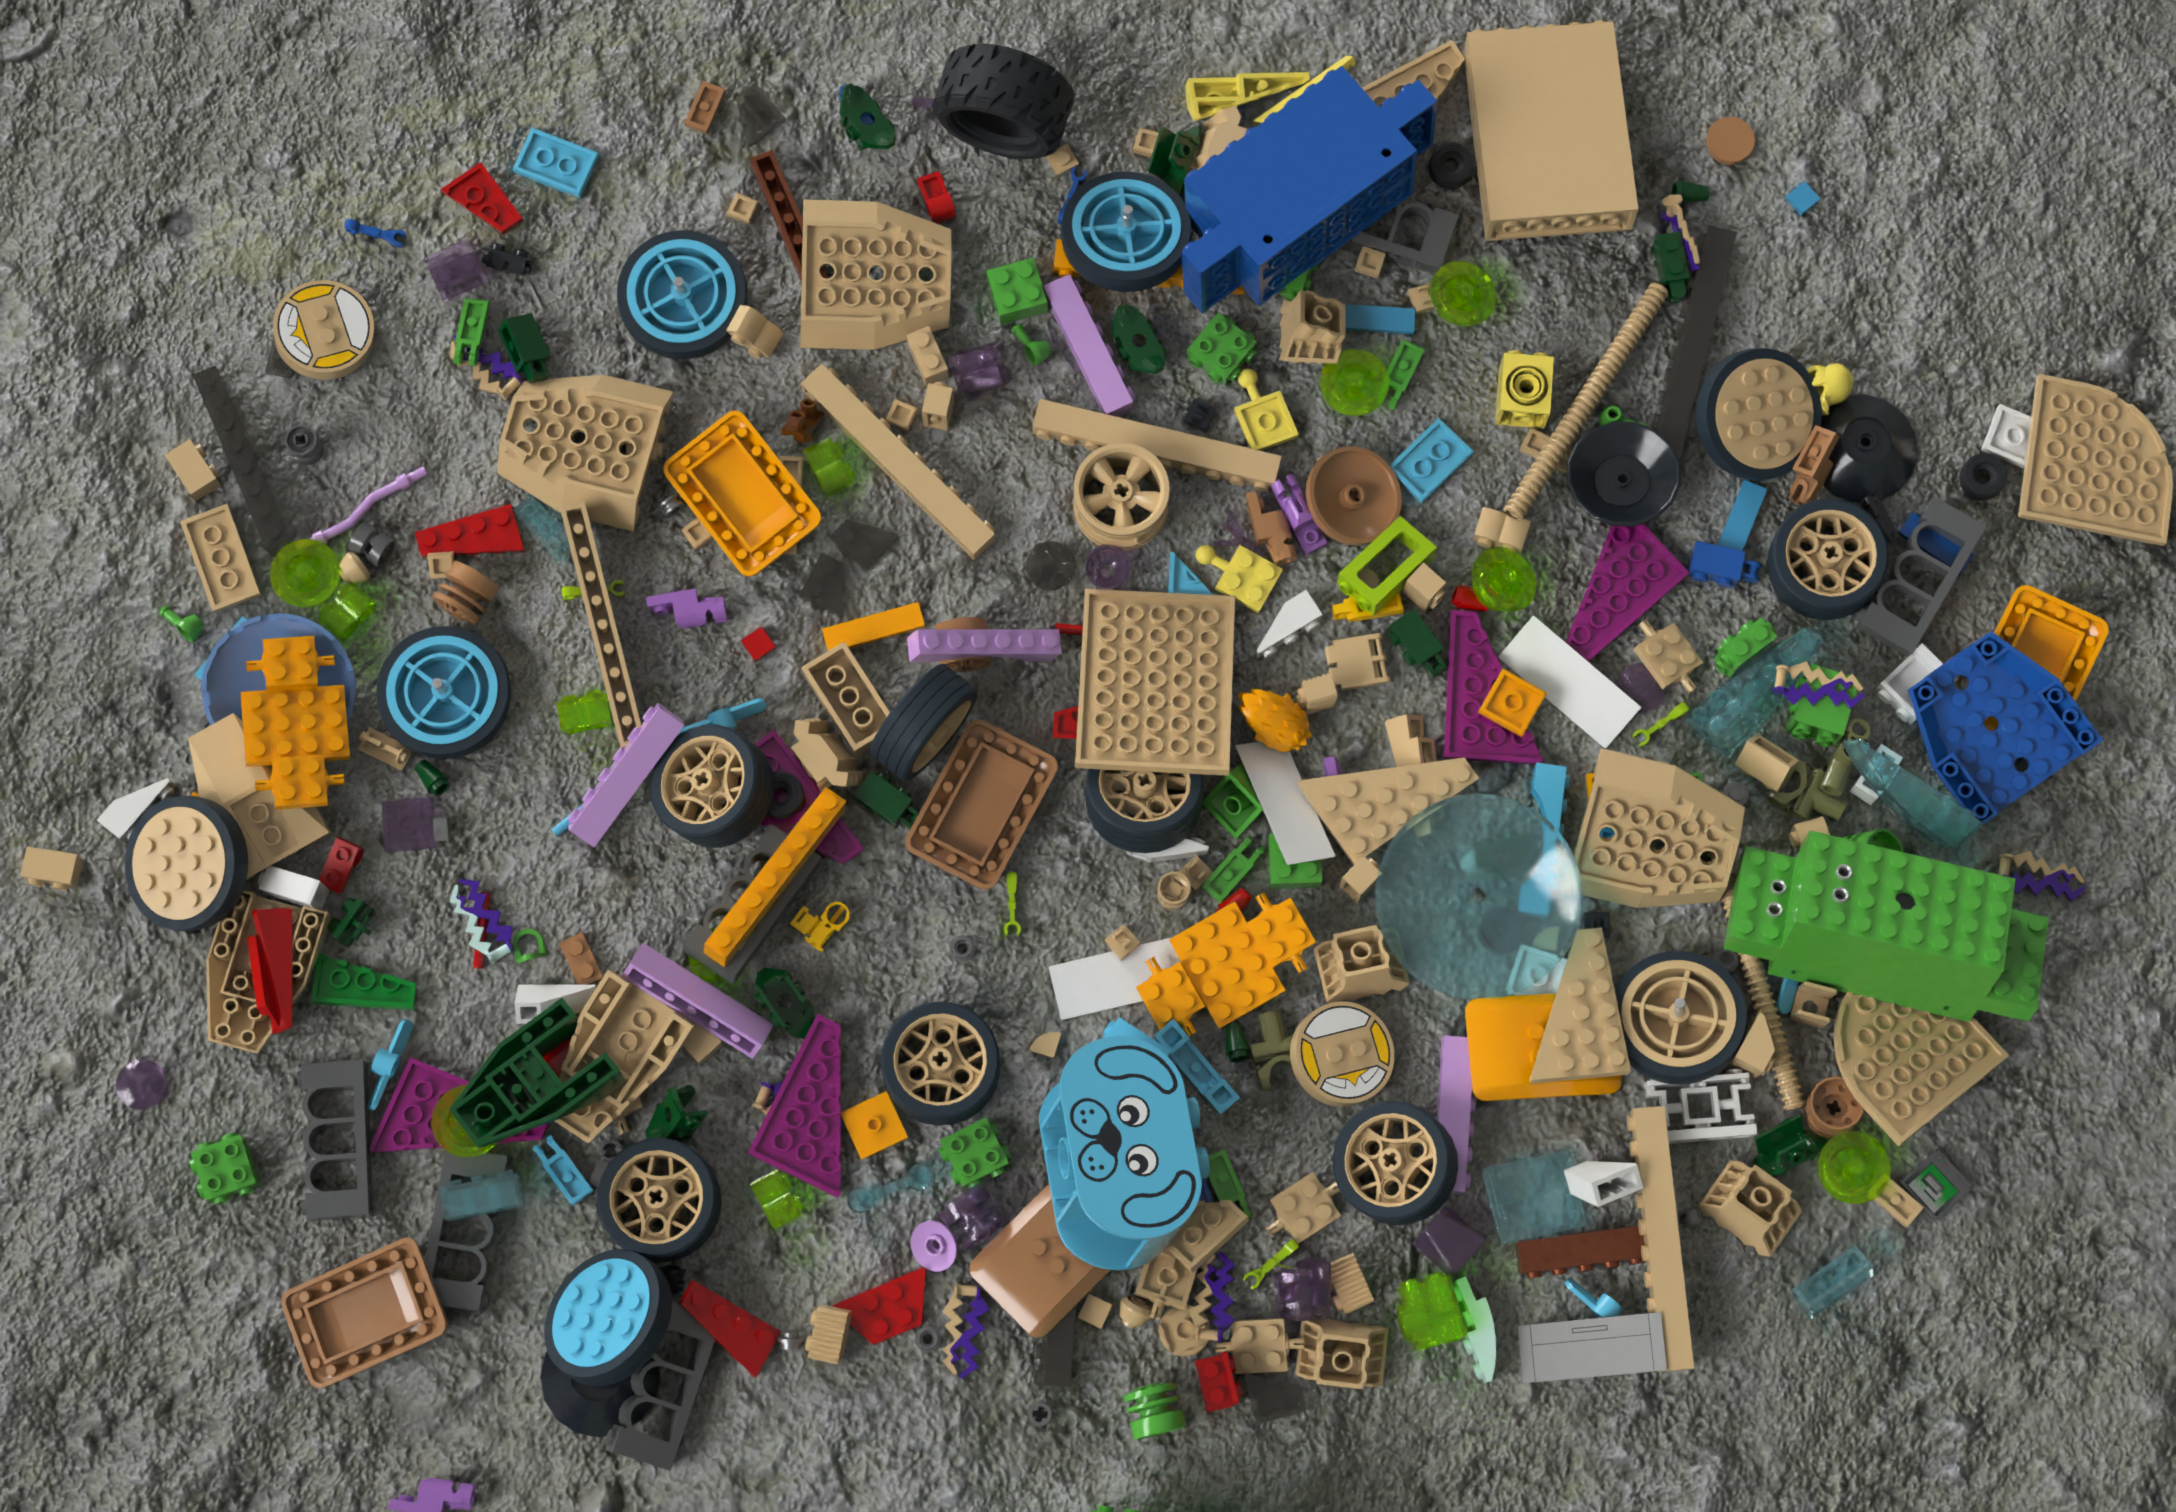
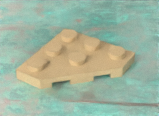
M1220 1200V1202L1216 1203L1198 1201L1191 1216L1166 1248L1193 1273L1249 1221V1218L1231 1200Z

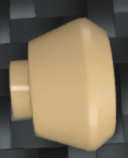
M347 552L339 564L341 568L338 571L339 575L346 584L350 581L353 585L368 581L370 573L354 552Z
M1132 1295L1121 1299L1119 1315L1123 1319L1122 1323L1136 1329V1327H1142L1151 1319L1152 1306L1149 1303Z

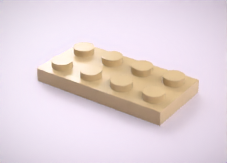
M228 504L180 521L214 614L262 596Z

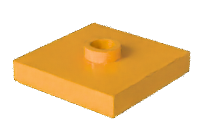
M1502 669L1478 713L1523 737L1547 692Z
M887 1091L857 1104L840 1114L861 1160L908 1139Z

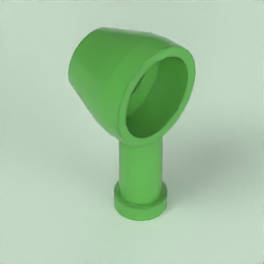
M1017 324L1012 328L1013 334L1018 337L1024 346L1027 359L1034 367L1043 363L1051 354L1049 344L1045 340L1032 341L1022 324Z
M1616 406L1605 407L1599 415L1600 426L1610 422H1636L1625 418L1621 409ZM1614 412L1617 417L1611 418L1608 413Z
M168 605L163 606L159 611V615L171 622L179 633L191 643L199 637L204 627L203 622L194 614L181 619Z

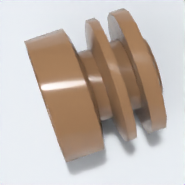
M454 561L446 574V577L453 583V586L441 583L438 587L444 594L435 592L432 599L454 618L472 625H478L480 618L475 613L484 615L486 612L478 601L491 603L498 593L499 587L475 569L461 562Z
M962 617L943 621L937 624L935 629H988L984 618ZM992 657L942 660L939 664H946L955 672H971L990 666L992 664Z
M1834 1076L1825 1078L1815 1086L1806 1100L1803 1114L1806 1124L1812 1132L1824 1138L1836 1139L1852 1131L1861 1118L1864 1109L1848 1089L1843 1077ZM1830 1106L1835 1107L1834 1112L1836 1113L1834 1115L1829 1114Z

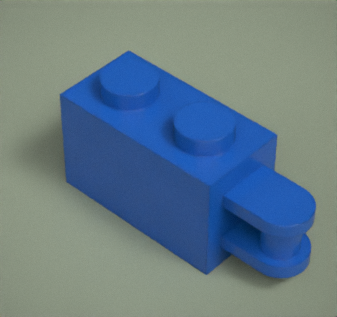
M1696 541L1692 547L1688 576L1693 577L1692 579L1698 582H1707L1709 580L1717 582L1718 586L1731 588L1732 586L1736 587L1739 580L1751 583L1759 582L1757 574L1762 564L1744 559V551ZM1742 567L1748 568V572H1741Z

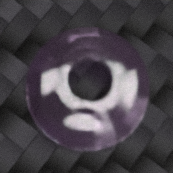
M1102 545L1093 549L1085 563V572L1089 581L1095 587L1103 590H1113L1122 586L1129 577L1131 570L1127 554L1121 548L1114 545ZM1111 565L1115 568V574L1112 577L1106 578L1100 573L1101 567Z

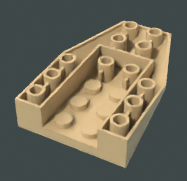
M234 713L188 738L199 797L212 800L224 807L235 818L242 830L248 851L247 880L305 846H310L332 833L318 807L275 810V798L271 790H255V780H271L272 765L246 767L243 721Z
M243 890L233 910L218 922L206 960L208 1041L259 1054L273 1034L269 1016H261L256 1005L247 941L248 937L257 935L252 911L271 908L292 909L293 1004L307 985L329 930L327 926L333 917L328 912L303 906V908L258 897L253 892Z

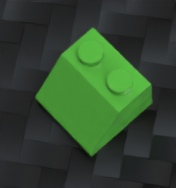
M1243 763L1229 771V776H1225L1202 802L1235 839L1239 838L1265 814Z

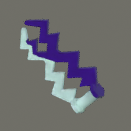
M460 879V884L472 887L468 900L475 901L473 908L464 907L467 896L458 897V885L454 886L449 903L457 904L454 913L469 915L465 932L474 935L468 945L486 955L491 964H494L498 959L514 952L510 944L513 926L498 925L501 911L483 909L487 893H477L480 881ZM478 918L490 919L486 933L499 934L495 941H502L506 944L489 953L488 950L492 943L480 942L484 927L475 926Z

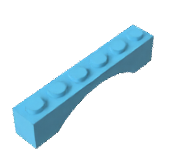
M1536 763L1533 769L1531 794L1535 798L1543 816L1545 845L1536 871L1519 889L1516 912L1520 916L1546 920L1549 913L1554 912L1555 898H1551L1552 888H1556L1558 882V873H1554L1555 863L1559 864L1561 849L1557 848L1558 839L1563 838L1564 824L1560 823L1561 814L1566 813L1567 799H1563L1564 789L1568 790L1570 775L1566 774L1567 767Z

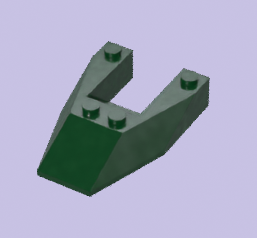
M560 998L500 1042L449 1108V1111L478 1149L565 1117L605 1099L627 1083L619 1068L606 1052L564 1083H562L543 1059L545 1055L574 1035L578 1024V1017L563 998Z

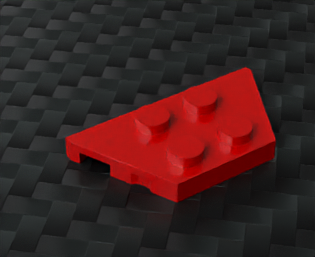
M925 1267L836 1303L832 1307L851 1310L850 1325L872 1345L879 1344L922 1326Z

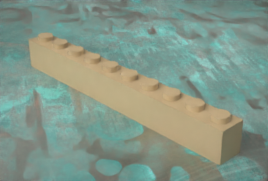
M823 364L817 367L800 383L802 391L811 400L816 401L817 406L973 560H976L996 541L995 528L987 520L982 521L977 516V510L970 503L965 505L959 499L961 496L958 491L951 485L947 487L942 482L943 477L934 468L930 470L925 465V459L918 452H911L907 448L909 446L907 441L899 434L895 436L890 431L891 426L882 417L878 419L873 414V408L866 401L861 402L856 397V391L849 384L844 386L838 380L840 376L833 368L829 367L827 369Z
M1039 399L1032 426L1033 434H1036V437L1040 439L1051 440L1053 438L1060 440L1062 444L1068 446L1078 444L1085 446L1084 448L1089 451H1095L1102 446L1112 443L1135 444L1154 454L1165 469L1175 467L1181 469L1186 474H1204L1206 478L1211 480L1226 479L1230 480L1229 482L1233 485L1244 486V484L1254 486V489L1262 492L1272 490L1271 485L1276 481L1281 462L1280 455L1044 399Z
M585 502L560 507L619 744L624 749L629 743V734L635 727L640 728L641 722Z
M1665 1106L1633 1108L1630 1111V1115H1627L1628 1131H1632L1633 1141L1629 1143L1630 1155L1635 1157V1163L1638 1166L1643 1184V1189L1635 1194L1636 1208L1641 1209L1642 1219L1638 1220L1639 1234L1644 1235L1645 1245L1641 1246L1642 1260L1647 1262L1648 1272H1644L1645 1287L1650 1289V1298H1647L1648 1313L1661 1312L1667 1370L1659 1371V1373L1694 1369Z

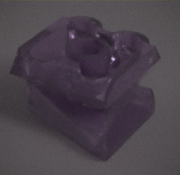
M1003 341L964 348L955 351L948 357L949 368L954 374L959 394L1002 387L1012 379L1010 371L1002 363L1006 351Z
M1445 1205L1412 1244L1437 1265L1441 1271L1452 1278L1482 1245L1487 1236L1470 1227Z
M1304 1258L1296 1262L1295 1266L1280 1263L1274 1266L1272 1280L1277 1289L1278 1295L1275 1299V1305L1280 1318L1285 1317V1319L1295 1321L1313 1320L1315 1316L1330 1313L1331 1262Z

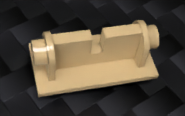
M370 727L367 732L363 731L359 737V741H361L358 747L359 751L400 771H403L413 751L401 745L397 740Z

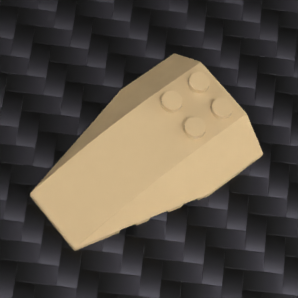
M607 970L579 1015L578 1024L574 1035H572L569 1044L570 1048L566 1060L563 1062L559 1077L562 1083L566 1082L606 1052L627 1082L605 1099L555 1120L556 1123L587 1143H590L667 1070L694 1027L680 1013L610 970Z

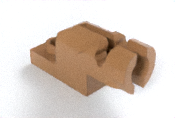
M1815 425L1792 468L1798 475L1790 489L1788 498L1795 504L1800 506L1802 503L1805 504L1817 500V493L1821 492L1825 480L1834 465L1828 458L1840 437L1837 433Z
M1256 491L1246 493L1245 503L1257 546L1266 545L1273 564L1277 566L1295 562L1297 554L1294 545H1288L1292 541V535L1284 513L1278 510L1262 514V512H1265L1262 498H1257Z

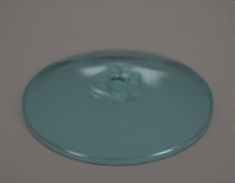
M1479 793L1463 794L1438 801L1426 807L1405 823L1394 836L1382 858L1375 893L1379 926L1389 949L1399 963L1417 980L1441 993L1464 999H1495L1520 992L1545 977L1563 958L1575 937L1580 922L1583 898L1582 882L1575 857L1561 833L1540 813L1519 801L1504 796ZM1475 888L1483 889L1486 894L1484 900L1481 902L1473 901L1470 896L1471 891Z

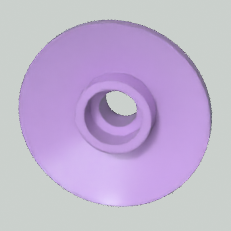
M929 1220L919 1224L914 1229L911 1235V1250L921 1266L930 1271L939 1272L949 1268L954 1263L958 1251L957 1242L947 1226L941 1222Z

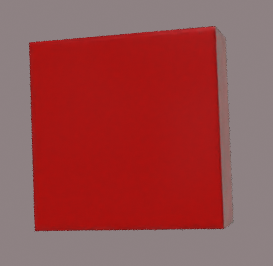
M762 627L740 640L754 662H757L776 649Z

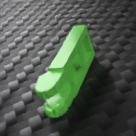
M464 299L455 340L454 364H462L464 347L471 348L469 365L476 367L491 306L488 300Z
M1402 339L1382 380V386L1375 402L1380 404L1383 401L1386 390L1389 387L1396 391L1389 403V408L1395 409L1401 394H1404L1423 356L1424 348Z
M1250 836L1227 856L1201 887L1219 903L1224 901L1265 851L1262 846L1257 848L1249 860L1242 855L1254 840Z
M1225 1149L1209 1155L1208 1178L1218 1201H1238L1241 1211L1248 1218L1252 1217L1244 1199L1245 1194Z

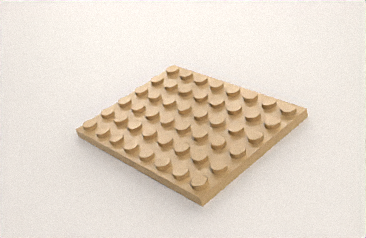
M1085 589L1075 768L1229 776L1235 596Z

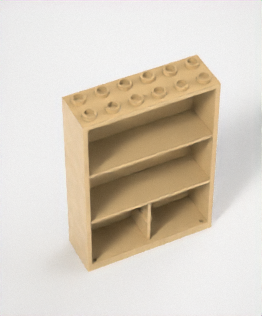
M1598 20L1585 24L1573 22L1569 25L1559 26L1557 24H1548L1544 27L1523 26L1519 29L1503 27L1492 31L1477 29L1467 32L1463 56L1465 58L1464 67L1485 241L1632 230L1638 212V202L1614 22Z

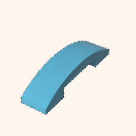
M1174 1019L1154 1035L1158 1043L1171 1050L1170 1058L1220 1115L1240 1098L1226 1080L1221 1078Z

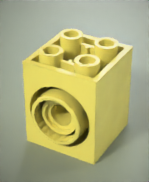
M1517 350L1504 353L1498 372L1495 425L1545 428L1551 409L1554 357H1550L1546 353L1527 355Z

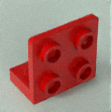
M1225 1351L1217 1356L1194 1361L1206 1412L1237 1406L1239 1399H1242L1243 1395L1240 1383H1234L1233 1373L1236 1372V1365L1233 1356L1228 1357V1353Z

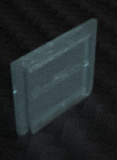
M1568 1150L1481 1169L1500 1245L1588 1226L1581 1199L1570 1194L1564 1170L1572 1167Z

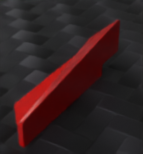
M291 908L256 909L252 911L257 935L255 934L247 938L257 1009L261 1016H269L272 1027L271 1031L275 1035L293 1026Z

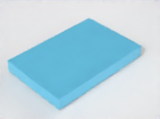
M532 127L512 170L517 175L581 199L600 155L598 152Z
M1438 418L1389 466L1394 471L1398 482L1422 504L1474 454V450Z

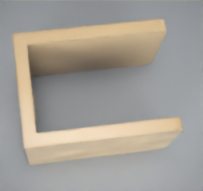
M1806 981L1803 982L1796 990L1789 1020L1818 1028L1825 1027L1831 1020V1018L1825 1017L1829 999L1837 994V989ZM1806 1001L1814 1002L1817 1006L1816 1013L1803 1011V1003Z

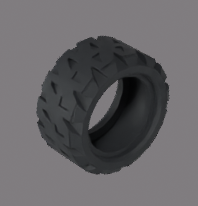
M972 44L959 47L948 56L932 109L936 119L950 134L970 146L1007 158L1036 159L1051 155L1059 148L1075 95L1072 86L1058 70L1033 55L1000 45Z

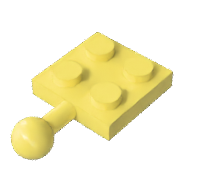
M1247 368L1239 373L1238 382L1242 387L1247 388L1252 401L1234 407V412L1249 448L1263 451L1298 438V431L1281 391L1279 390L1261 397L1256 387L1257 374L1254 370Z
M1209 545L1200 546L1195 553L1196 559L1200 564L1208 565L1211 563L1224 571L1215 590L1226 596H1235V601L1256 613H1259L1283 571L1279 566L1239 545L1230 563L1215 555L1214 549Z

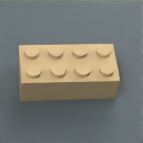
M842 642L801 667L807 682L855 757H858L870 749L876 733L890 712L846 643Z

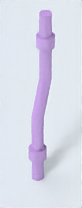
M422 466L407 475L403 473L396 477L395 481L370 493L348 519L323 532L319 530L313 533L311 538L296 545L295 547L299 555L316 546L321 547L327 544V540L354 527L375 502L400 489L403 491L411 487V483L427 476L425 468Z

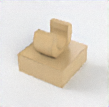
M1432 282L1408 289V295L1413 308H1415L1416 315L1439 308L1440 304Z
M1197 855L1178 871L1189 879L1191 888L1194 891H1197L1213 873Z
M1124 924L1104 940V943L1120 961L1140 946V941Z

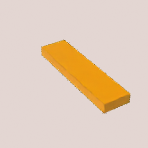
M916 602L822 628L827 650L829 651L842 642H845L848 648H853L925 628V623L919 603Z

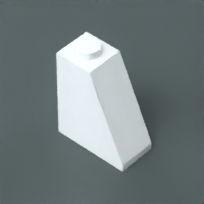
M269 866L266 871L263 870L258 879V885H260L258 889L264 894L300 907L306 906L322 910L330 891L319 880L273 866Z
M1585 1161L1564 1170L1570 1194L1597 1207L1643 1189L1638 1166L1635 1163Z

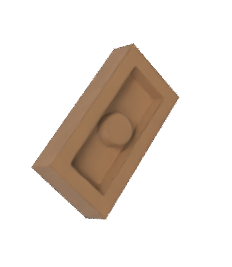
M702 80L684 122L685 127L708 135L725 96V88Z
M583 932L559 943L578 985H593L602 980V972Z

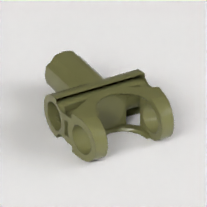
M1854 719L1848 724L1843 737L1834 746L1836 750L1827 761V771L1820 788L1829 795H1842L1852 768L1862 755L1861 751L1871 731L1869 724L1863 719ZM1856 724L1861 725L1865 730V734L1863 736L1857 735L1853 732L1852 726ZM1848 737L1847 742L1843 743V738Z
M1801 760L1792 774L1797 783L1796 791L1780 793L1775 790H1768L1766 794V799L1770 803L1801 821H1808L1813 809L1838 821L1848 803L1838 796L1825 793L1820 788L1826 772L1814 768ZM1810 769L1812 771L1807 779L1806 772ZM1796 800L1792 810H1789V803Z
M1280 1010L1258 1015L1264 1042L1250 1045L1256 1075L1264 1092L1271 1090L1269 1077L1270 1071L1274 1066L1287 1064L1292 1067L1290 1046L1293 1036L1286 1037ZM1270 1060L1262 1068L1260 1065L1255 1066V1063Z

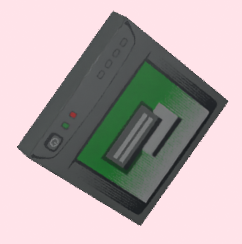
M1938 1148L1899 1182L1901 1187L1924 1207L1923 1211L1934 1222L1973 1188Z

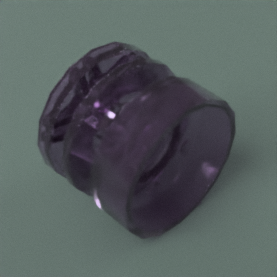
M981 1182L962 1193L938 1214L947 1228L950 1229L957 1225L962 1227L954 1236L956 1240H960L968 1235V1238L961 1244L964 1251L988 1240L1008 1219L1004 1212L994 1218L992 1217L1000 1209L998 1204L987 1209L984 1205L989 1201L991 1195Z

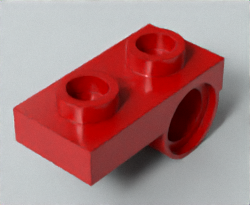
M940 171L917 178V184L931 221L939 224L956 218L951 196L947 192Z
M340 836L337 837L321 872L319 881L328 889L338 894L343 893L352 870L359 864L363 856L364 848Z

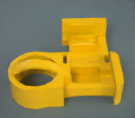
M833 902L826 907L820 917L823 921H820L817 915L814 918L808 913L809 909L803 906L790 924L804 935L808 934L810 937L806 936L805 940L822 952L824 949L821 947L835 930L839 932L850 918L849 909L841 902ZM841 905L829 921L827 918L829 909L832 906ZM846 909L847 913L845 920L842 923H839L838 925L834 924L838 917Z

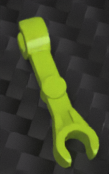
M615 580L610 586H606L607 592L611 593L614 597L621 598L625 595V592L618 593L614 591L615 586L624 585L622 580ZM565 586L561 589L564 600L582 597L580 587Z
M1685 702L1680 703L1667 717L1657 721L1647 731L1644 729L1635 731L1632 738L1639 734L1644 735L1645 741L1638 745L1639 747H1644L1649 742L1651 734L1665 727L1668 722L1685 715L1689 710L1688 705Z
M1008 872L1006 875L1010 921L1005 924L1004 932L1008 936V927L1014 925L1017 927V936H1019L1021 927L1015 921L1016 872Z
M1290 1240L1276 1255L1268 1259L1263 1266L1245 1274L1243 1281L1249 1276H1255L1257 1282L1250 1289L1257 1288L1264 1276L1271 1269H1274L1285 1257L1297 1250L1299 1245L1295 1240Z

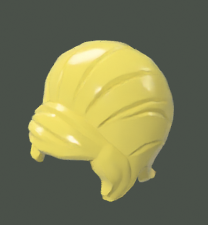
M1839 363L1827 366L1814 365L1807 369L1814 380L1812 385L1817 387L1820 396L1822 415H1829L1830 406L1843 402L1850 395L1854 384L1853 376L1844 365Z

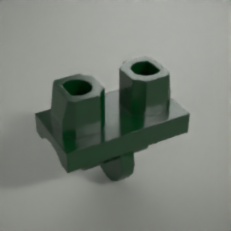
M349 897L346 898L342 904V910L347 913L343 920L340 921L334 918L327 926L332 932V936L348 948L354 939H359L362 933L368 936L372 933L367 926L372 920L370 916L375 909L360 898L356 900Z

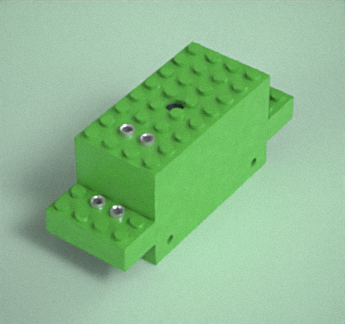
M1810 830L1796 858L1753 847H1744L1738 859L1723 949L1769 960L1767 974L1799 982L1806 981L1845 993L1849 991L1853 992V995H1864L1866 998L1872 997L1875 1000L1891 1004L1895 1003V1005L1908 1008L1912 1007V1009L1967 1022L1972 1019L1977 1010L2029 1022L2038 1009L2049 917L2012 909L2015 878Z

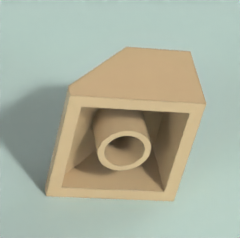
M1759 1013L1750 1021L1746 1028L1743 1043L1729 1063V1066L1735 1069H1742V1073H1750L1752 1079L1757 1078L1760 1074L1764 1076L1766 1072H1769L1775 1061L1772 1057L1775 1048L1764 1014Z

